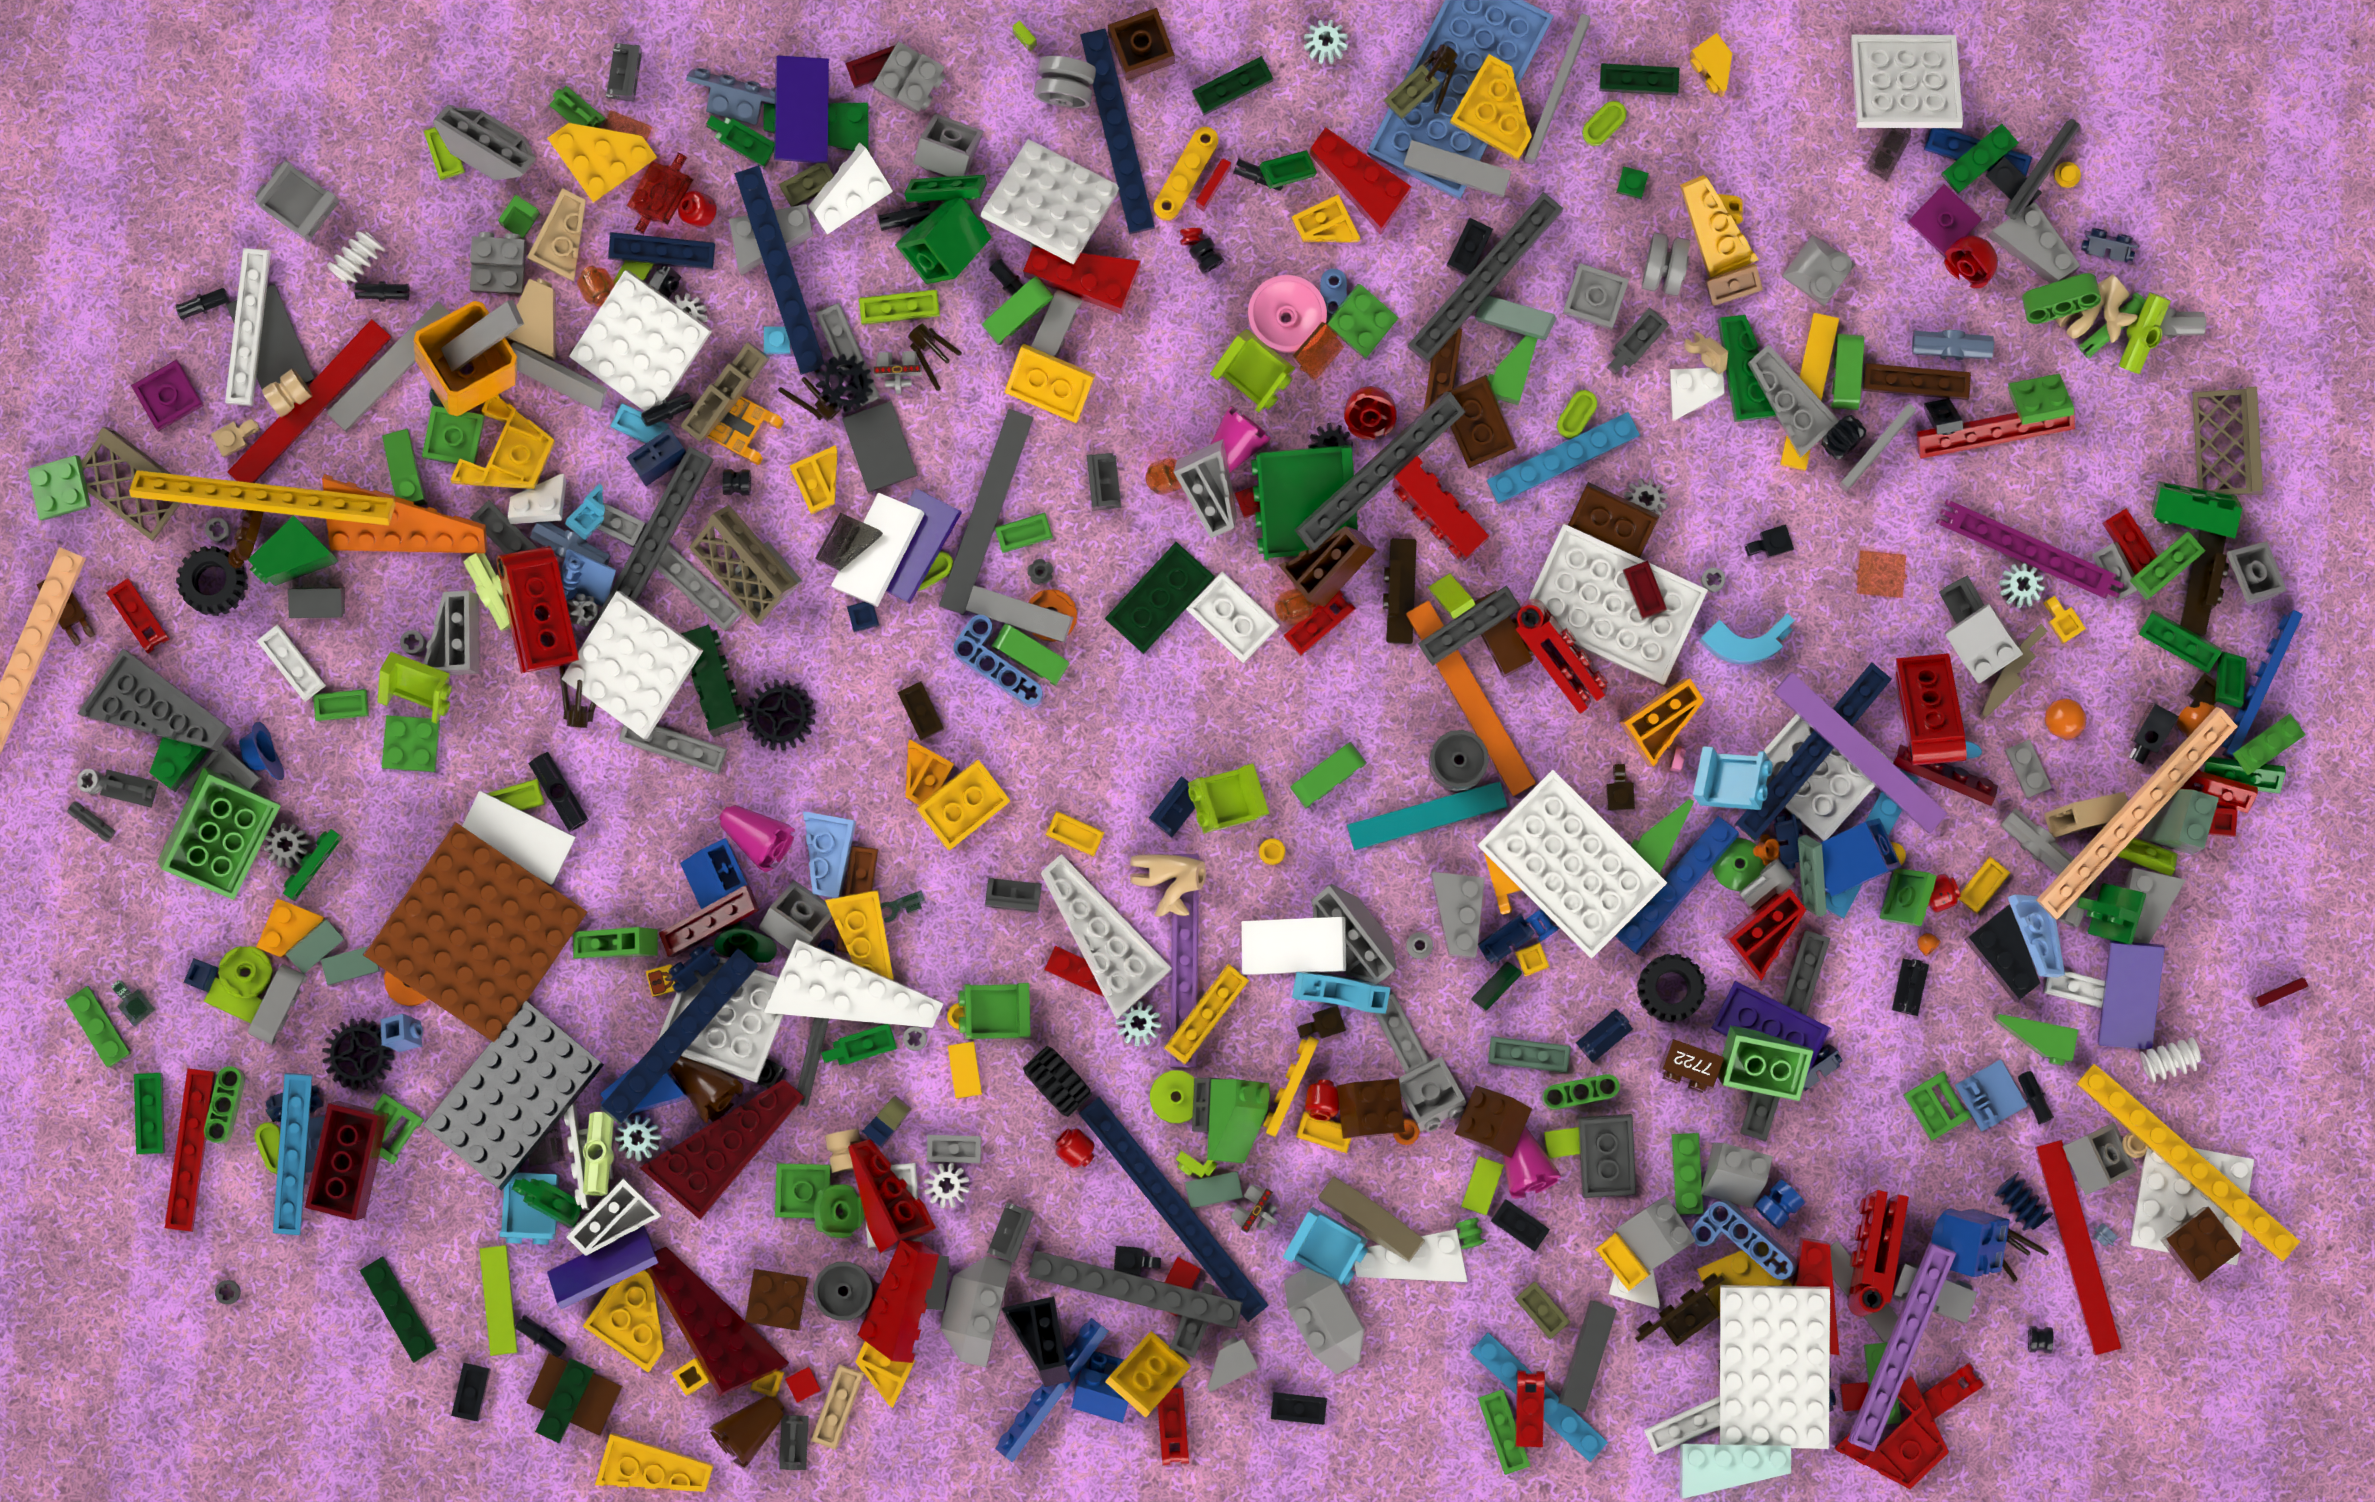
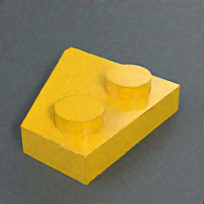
M1339 194L1291 217L1302 242L1357 243L1361 239Z
M836 445L789 466L811 515L835 505L838 455Z
M865 1341L855 1363L868 1377L886 1403L894 1408L916 1360L913 1363L891 1361Z

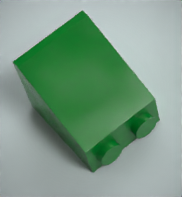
M960 197L945 201L900 239L895 246L925 284L955 279L988 243L992 236L986 230L984 223L978 220L971 211L970 205Z
M294 515L248 559L253 565L250 570L265 585L271 582L274 586L332 566L339 561Z

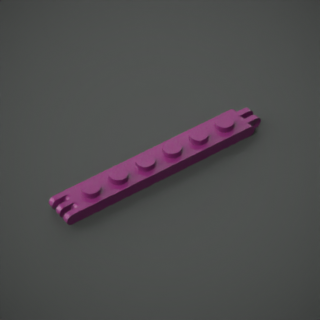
M1946 499L1944 504L1954 509L1952 513L1942 509L1940 514L1949 517V520L1946 522L1943 519L1937 518V524L2106 599L2108 594L2115 598L2119 597L2120 593L2111 590L2112 585L2121 589L2124 586L2123 583L2115 580L2116 574Z

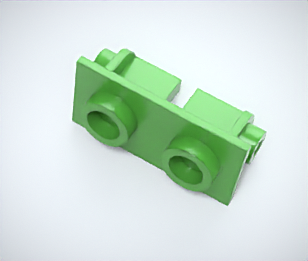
M567 86L563 90L557 89L553 94L555 99L549 104L550 107L570 123L599 127L606 119Z

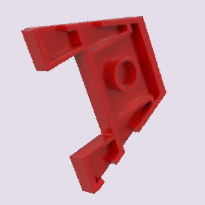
M1909 1375L1903 1381L1897 1397L1912 1413L1877 1445L1874 1452L1851 1444L1848 1441L1851 1431L1834 1448L1838 1452L1911 1489L1949 1453V1450L1914 1378Z

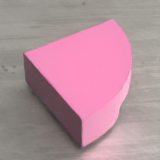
M1676 745L1670 771L1679 773L1683 769L1686 753L1685 747Z

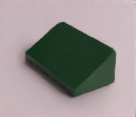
M1506 962L1471 1000L1483 1012H1486L1522 975V971L1511 963Z

